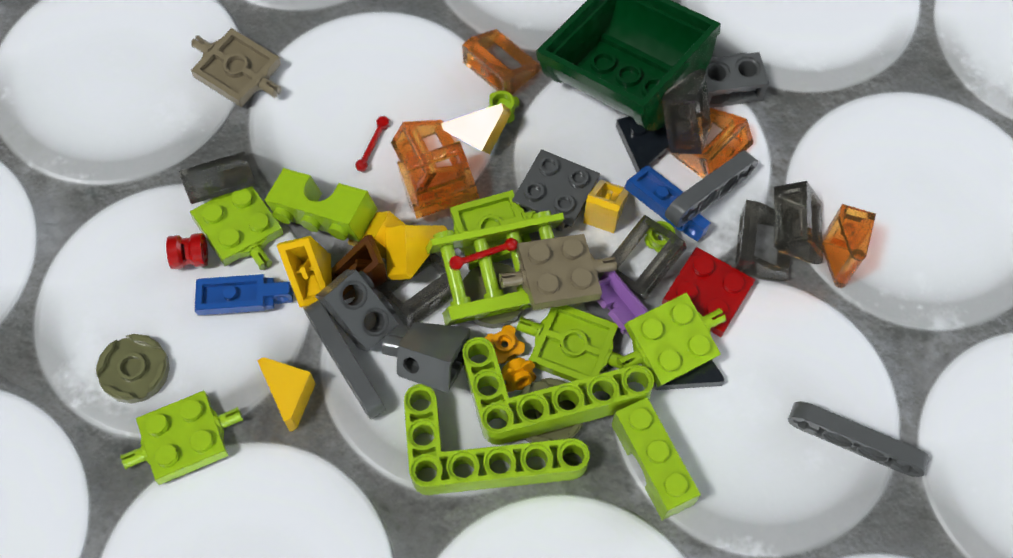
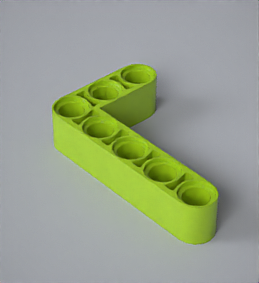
M474 337L464 344L462 350L464 370L482 434L489 443L494 445H502L614 415L616 411L646 397L649 399L654 385V376L648 368L641 365H632L509 398L492 343L485 338ZM475 355L487 357L486 361L482 363H475L470 360ZM638 382L643 385L645 390L634 391L629 388L628 384ZM485 386H492L497 389L494 394L488 396L479 392ZM597 391H604L611 398L601 401L595 398L593 394ZM563 400H570L576 404V407L572 410H565L559 406V403ZM529 409H535L542 415L538 419L531 420L525 417L524 413ZM496 418L507 422L506 426L501 429H494L488 424Z
M417 384L410 387L405 393L404 410L409 473L413 487L423 495L575 480L584 475L590 458L588 446L583 441L572 438L442 452L438 404L434 390L431 387ZM420 399H426L431 403L427 409L422 411L415 410L412 406ZM422 433H429L434 437L432 442L425 446L416 444L415 439ZM567 453H575L579 455L582 463L577 466H570L563 461L562 457ZM536 456L542 458L546 466L540 470H533L529 468L526 462L529 458ZM503 460L508 463L510 468L503 474H497L490 469V466L495 461ZM461 464H468L474 469L472 474L465 478H460L453 472ZM424 468H432L437 472L435 478L428 482L419 480L417 475Z

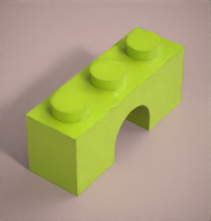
M285 168L282 169L265 198V202L273 211L272 215L275 219L284 224H290L291 222L300 224L312 232L324 231L339 240L344 241L348 238L358 242L361 241L378 210L368 191L338 183L330 197L318 201L322 192L311 175Z
M648 397L616 411L611 425L628 456L633 454L637 459L646 479L645 490L661 520L693 506L701 494Z

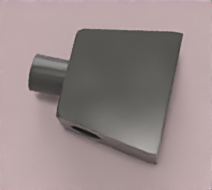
M416 322L412 324L404 337L386 334L382 343V354L397 357L396 373L399 377L448 393L464 366L462 350L464 344L470 339V328Z

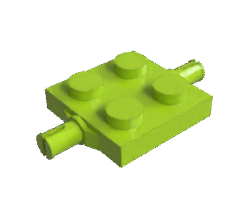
M209 179L210 184L206 181L203 184V188L211 199L191 210L190 214L224 266H227L240 258L252 256L260 270H265V265L267 268L270 267L272 261L263 249L269 242L282 236L283 229L253 186L247 181L229 191L222 192L215 179Z
M513 190L450 207V214L454 223V234L532 219L531 216L537 212L533 210L524 212L519 204L512 202L515 196ZM529 234L520 235L522 242L531 241ZM507 238L490 241L488 246L492 248L504 244ZM474 245L459 248L464 256L476 253ZM508 250L491 255L492 262H500L512 258ZM478 260L467 263L469 270L479 266Z
M685 293L624 324L632 339L634 351L618 358L617 364L620 366L630 360L631 362L623 365L621 368L641 364L651 371L657 387H660L721 355L711 337L710 329L725 322V314L712 320L723 313L718 308L702 317L696 310L689 295Z
M571 306L551 307L549 314L540 324L522 316L517 324V331L535 337V347L529 358L530 361L534 362L535 368L572 382L598 375L607 367V364L620 369L623 365L631 362L630 360L620 366L617 364V359L623 357V355L613 352V340L618 330L616 323Z
M203 390L137 417L136 421L141 434V447L120 455L125 469L147 461L151 466L155 481L161 485L228 457L229 455L224 444L223 428L244 420L239 407L218 415L212 409L209 397Z

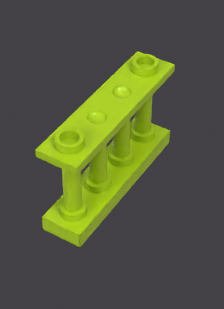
M542 211L531 216L532 219L458 234H454L453 230L434 234V238L429 241L426 247L427 254L441 252L453 298L450 302L451 306L447 307L442 313L445 325L452 326L532 308L529 296L522 285L516 287L517 292L504 294V290L499 289L491 255L478 259L486 293L483 295L484 299L471 302V298L466 297L460 270L455 271L449 267L451 257L456 256L455 248L474 245L477 253L489 249L488 242L514 238L518 243H522L520 235L539 232L541 240L554 238L552 229L557 228L564 220L563 213L552 215L551 211ZM516 250L510 251L514 269L517 272L520 268Z

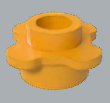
M505 325L501 331L496 334H487L485 339L492 343L499 364H505L507 361L514 359L516 355H522L525 351V344L518 340L515 335L516 329L511 325ZM507 342L508 346L503 347L501 344Z
M515 358L504 365L501 373L503 380L506 381L507 392L522 390L536 379L537 376L533 372L535 367L533 361Z

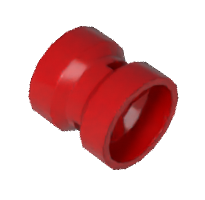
M204 233L192 234L189 238H182L180 235L167 237L166 253L171 269H181L188 264H192L195 267L208 265V246Z

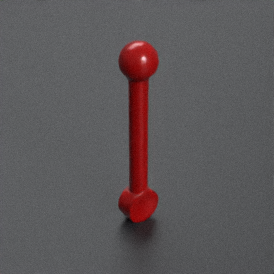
M380 116L377 119V129L362 158L357 160L355 168L359 172L367 169V161L382 131L389 127V119L385 116Z
M508 238L504 244L462 258L460 256H453L449 261V267L457 271L462 268L463 264L505 250L515 251L518 242L514 238Z

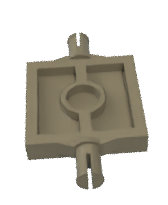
M232 28L214 43H209L199 35L195 36L196 40L193 38L191 46L203 53L201 60L191 69L193 77L242 108L254 93L259 90H263L273 98L278 97L277 94L281 93V86L269 80V77L281 65L280 58Z
M584 234L517 243L516 249L520 263L519 271L500 273L499 282L501 283V288L522 285L529 296L532 310L600 300L602 295L597 277L598 273L616 271L617 262L615 257L595 260L589 251Z

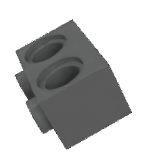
M742 52L733 56L711 57L706 72L696 88L702 109L763 101L769 81L760 52Z
M346 269L315 296L358 349L369 351L386 334L399 325L393 317L396 312L385 298L379 299L373 292L374 283L366 273ZM348 285H352L355 289V298L347 304L343 300V291ZM373 312L376 316V324L372 329L367 330L364 320L368 313Z

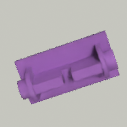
M615 271L605 272L598 279L602 295L597 302L603 309L608 308L610 310L608 315L621 329L620 332L623 335L627 334L629 336L624 324L648 312V310Z

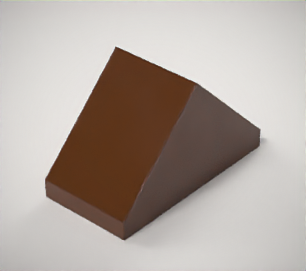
M367 234L331 268L332 281L346 269L366 273L374 283L372 290L389 284L384 262L372 235ZM348 285L344 289L343 300L355 297V289L352 285Z

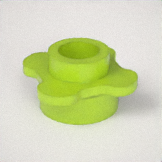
M507 91L491 93L489 95V107L501 103L504 104L511 112L507 123L514 121V110L519 106V99Z

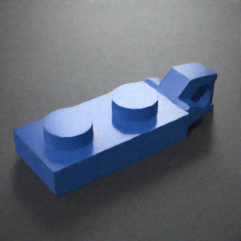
M646 165L627 180L624 189L675 228L676 226L665 217V212L683 191L649 165ZM699 213L683 226L676 227V229L684 231V234L698 242L706 234L711 222Z
M264 274L201 278L196 280L195 312L198 316L266 311V309H274V303L293 302V288L290 282L275 283L274 278H267Z

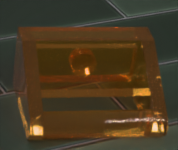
M498 29L473 36L462 44L463 63L496 91H507L513 94L541 69L540 64ZM496 44L522 66L510 70L487 50Z
M709 108L669 147V152L703 179L743 150H747L754 141L747 118ZM712 123L722 129L701 152L688 148Z
M443 120L403 122L391 141L415 193L431 191L469 174V169L450 133L442 128ZM436 134L452 166L437 167L423 139Z
M460 141L397 162L409 207L416 219L479 198L476 184ZM456 156L461 177L416 192L414 191L408 172Z
M841 204L824 233L821 247L836 287L844 288L865 259L876 213Z

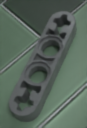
M743 150L679 195L667 208L665 217L677 228L683 226L747 179L756 168L758 160L746 150Z
M318 300L303 308L311 325L368 418L371 420L386 411L380 397L321 302Z
M801 401L793 404L788 418V422L793 427L900 473L913 477L924 476L929 461V456L924 451L813 404Z

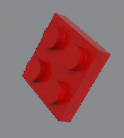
M696 247L664 296L662 304L687 293L702 317L720 308L723 313L712 320L725 314L726 321L711 328L710 332L722 337L753 286L755 279Z

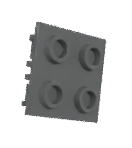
M541 149L513 197L512 202L537 213L542 211H551L552 215L563 213L564 220L557 228H554L557 231H562L563 228L573 226L600 173Z

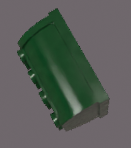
M587 0L536 50V55L546 77L558 83H566L633 118L639 126L649 131H655L662 127L699 85L711 60L716 38L720 34L721 23L672 0Z

